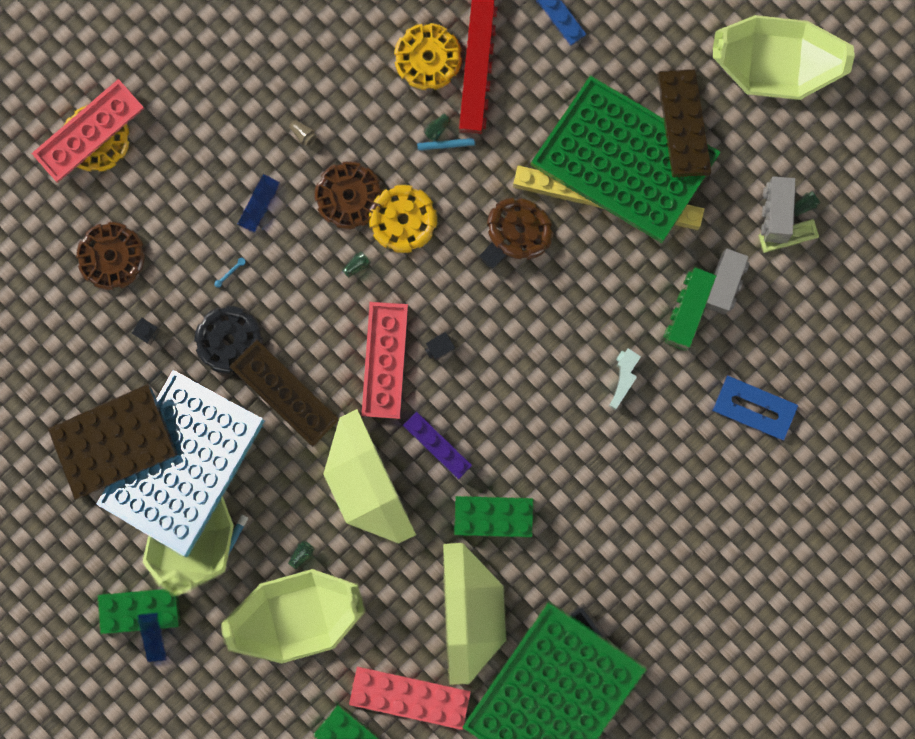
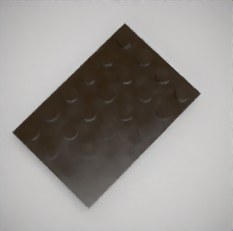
M151 384L141 386L48 428L75 500L178 456Z

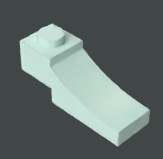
M627 349L626 352L622 350L616 359L618 361L616 366L619 367V381L615 395L609 404V407L614 410L617 409L637 378L631 371L641 356L630 349Z

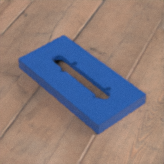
M727 375L712 411L784 441L798 405ZM733 396L740 397L777 413L779 417L777 420H773L735 404L731 399Z

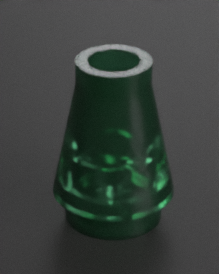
M443 113L425 126L424 134L432 141L439 139L451 122V119Z
M813 191L806 192L794 205V213L797 217L818 208L817 205L820 204V201Z
M362 251L356 252L342 271L350 278L352 275L368 268L371 262Z
M302 540L301 543L297 544L288 564L297 570L300 565L314 555L313 551L315 548L307 541Z

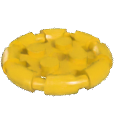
M430 23V25L418 24L408 29L406 34L399 38L394 50V55L396 56V62L394 63L400 77L406 79L410 86L420 90L429 88L436 90L448 85L452 77L458 74L462 64V58H460L462 50L455 35H451L447 28L434 23ZM431 32V38H423V33ZM441 37L447 40L444 44L439 41ZM411 39L415 40L412 46L408 43ZM431 52L434 57L432 60L426 61L423 59V54ZM447 52H452L453 58H447ZM403 55H409V60L404 61ZM444 67L448 69L445 75L441 72ZM412 69L417 72L415 76L410 74ZM433 75V81H426L425 76L430 77Z
M86 106L81 107V108H79L78 110H76V111H75V114H74L71 118H68V119L66 120L65 124H66L67 122H69L74 116H76V115H77L81 110H83ZM127 124L77 167L92 172V170L102 172L116 166L115 163L120 158H124L129 147L128 135L130 134ZM115 135H120V141H115ZM112 149L115 154L109 158L106 154L110 153ZM92 157H98V163H92Z
M396 185L390 190H384L380 198L379 195L376 197L374 202L380 204L386 210L385 214L379 213L381 209L379 206L375 210L371 209L373 214L369 212V217L371 216L369 226L374 232V238L381 246L393 249V252L409 253L418 247L419 249L430 241L433 236L432 232L437 227V211L433 208V201L421 189L416 190L410 185ZM397 195L399 200L392 203L391 197ZM409 195L416 197L414 203L408 200ZM425 207L427 213L422 215L420 209ZM399 215H407L409 218L408 222L400 224L398 222ZM385 223L386 230L381 231L379 225ZM421 224L427 225L425 231L419 230ZM392 235L399 237L397 243L391 241ZM414 235L415 241L409 243L407 238Z

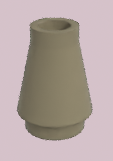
M297 119L289 126L302 145L308 147L317 138L313 129L300 123Z

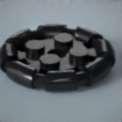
M226 306V308L221 309L218 307L208 312L203 317L204 320L201 324H198L194 336L199 359L205 366L209 365L213 368V371L221 374H231V372H234L230 368L229 359L236 358L237 360L256 339L263 345V337H261L260 332L262 329L259 322L252 314L249 315L245 312V309L237 306ZM228 315L229 321H222L221 316ZM240 318L245 321L243 326L237 323ZM210 323L215 326L211 332L207 330ZM253 332L254 339L248 340L247 333ZM232 335L234 343L232 345H225V336ZM209 340L211 347L205 348L204 341ZM215 354L221 357L218 362L212 359Z

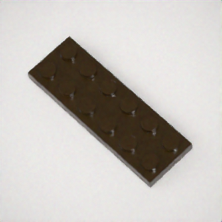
M695 69L658 71L657 80L672 178L710 175L711 165Z
M257 339L230 366L312 447L339 421Z

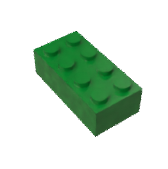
M694 268L686 274L683 282L686 287L678 295L676 302L679 305L673 309L670 316L672 324L666 327L663 338H666L665 344L684 351L690 348L716 275L698 268Z
M456 496L455 535L532 537L533 498Z
M166 589L97 595L100 634L181 626L179 595H174Z
M340 704L335 707L313 734L316 739H381Z

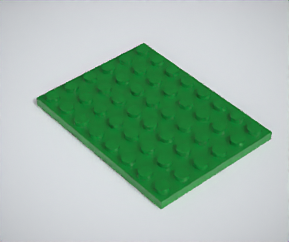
M589 76L530 164L532 167L660 243L664 242L706 177L705 175L672 178L664 119L592 76ZM707 144L712 168L721 152Z
M548 601L462 728L478 739H598L647 667Z

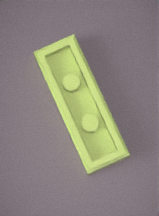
M814 219L794 224L793 235L787 243L764 242V236L758 235L763 253L819 238Z

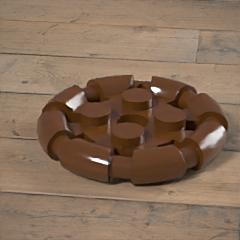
M346 161L337 166L333 165L323 172L320 182L316 184L314 198L319 207L317 210L325 221L329 224L330 222L335 224L337 228L355 229V227L360 225L363 227L370 221L371 216L369 217V212L373 214L371 209L375 210L377 206L381 208L380 204L374 202L376 197L379 195L380 198L383 189H380V180L369 167L365 168L361 166V163ZM345 171L347 176L339 178L338 173ZM357 173L363 175L361 180L355 178V175ZM328 181L334 183L331 189L326 187ZM372 185L373 191L367 192L366 186ZM345 191H353L354 197L351 200L344 199L343 194ZM330 198L332 204L326 205L324 200ZM367 201L372 203L370 209L365 208ZM336 211L342 214L340 218L334 216ZM358 212L360 218L352 220L351 214Z
M507 198L497 203L496 208H492L487 220L489 237L497 248L502 249L503 253L511 258L519 260L522 258L527 260L535 259L544 254V250L549 249L553 239L552 223L546 212L536 207L537 204L523 198H519V200ZM514 207H519V211H514ZM515 227H521L524 233H519ZM507 239L511 244L507 245L504 241Z
M108 222V224L104 225L100 223L85 233L86 236L82 241L80 240L76 252V259L79 261L78 269L84 279L103 290H113V288L117 287L121 289L131 284L136 279L138 272L142 271L145 262V253L142 250L144 245L138 234L134 230H129L127 225L118 222ZM109 231L110 236L104 237L103 232ZM122 234L127 237L124 242L119 239ZM92 239L97 242L93 248L89 246ZM134 248L135 254L130 255L129 249ZM108 251L115 252V258L112 261H108L105 258ZM91 256V263L86 262V258ZM128 264L133 266L129 273L125 271ZM96 270L102 273L99 278L94 275ZM117 274L118 280L112 281L111 275Z

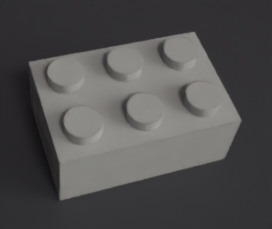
M772 176L771 180L766 183V187H764L763 199H766V202L762 208V217H765V221L761 227V236H764V242L787 243L793 235L795 178Z
M729 249L722 253L714 274L716 279L705 308L724 315L734 308L737 298H734V295L740 291L743 280H740L741 276L747 272L750 262H747L748 256Z

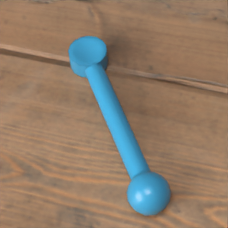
M239 258L238 263L220 280L215 281V287H221L222 282L239 266L245 265V259Z

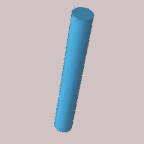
M474 138L417 143L418 151L475 146Z

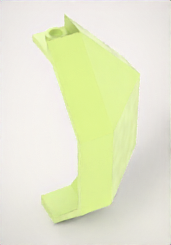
M757 15L717 30L713 43V58L746 94L801 100L851 73L855 57L853 45L809 21Z
M354 410L340 417L324 470V476L346 523L396 543H401L416 536L413 526L375 450L359 411Z
M223 496L188 558L148 535L143 564L159 585L172 594L179 595L225 572L234 525Z
M463 543L443 544L450 685L469 684L506 642L504 586Z
M311 569L261 583L221 625L223 638L229 651L278 663H286L334 649L365 613L358 585Z

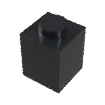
M492 242L479 255V259L493 271L507 255Z
M141 317L131 333L151 346L161 329Z
M444 332L427 342V348L424 349L430 359L434 358L437 361L454 351L455 347L447 333Z

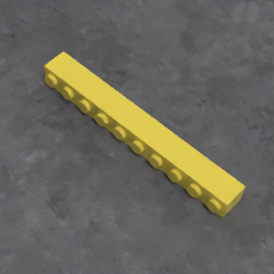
M517 166L513 188L601 208L541 171ZM687 205L675 225L698 230L701 226L705 208Z

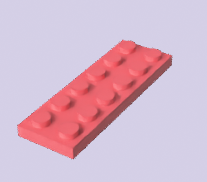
M118 79L31 154L58 183L138 115L144 107Z
M370 302L362 417L400 419L408 304Z
M357 666L349 705L463 730L462 727L471 691Z

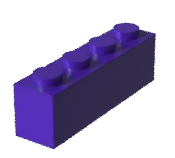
M417 412L403 425L458 480L472 467Z

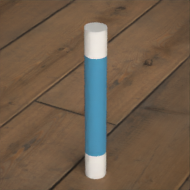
M241 515L232 532L228 556L248 520V517Z

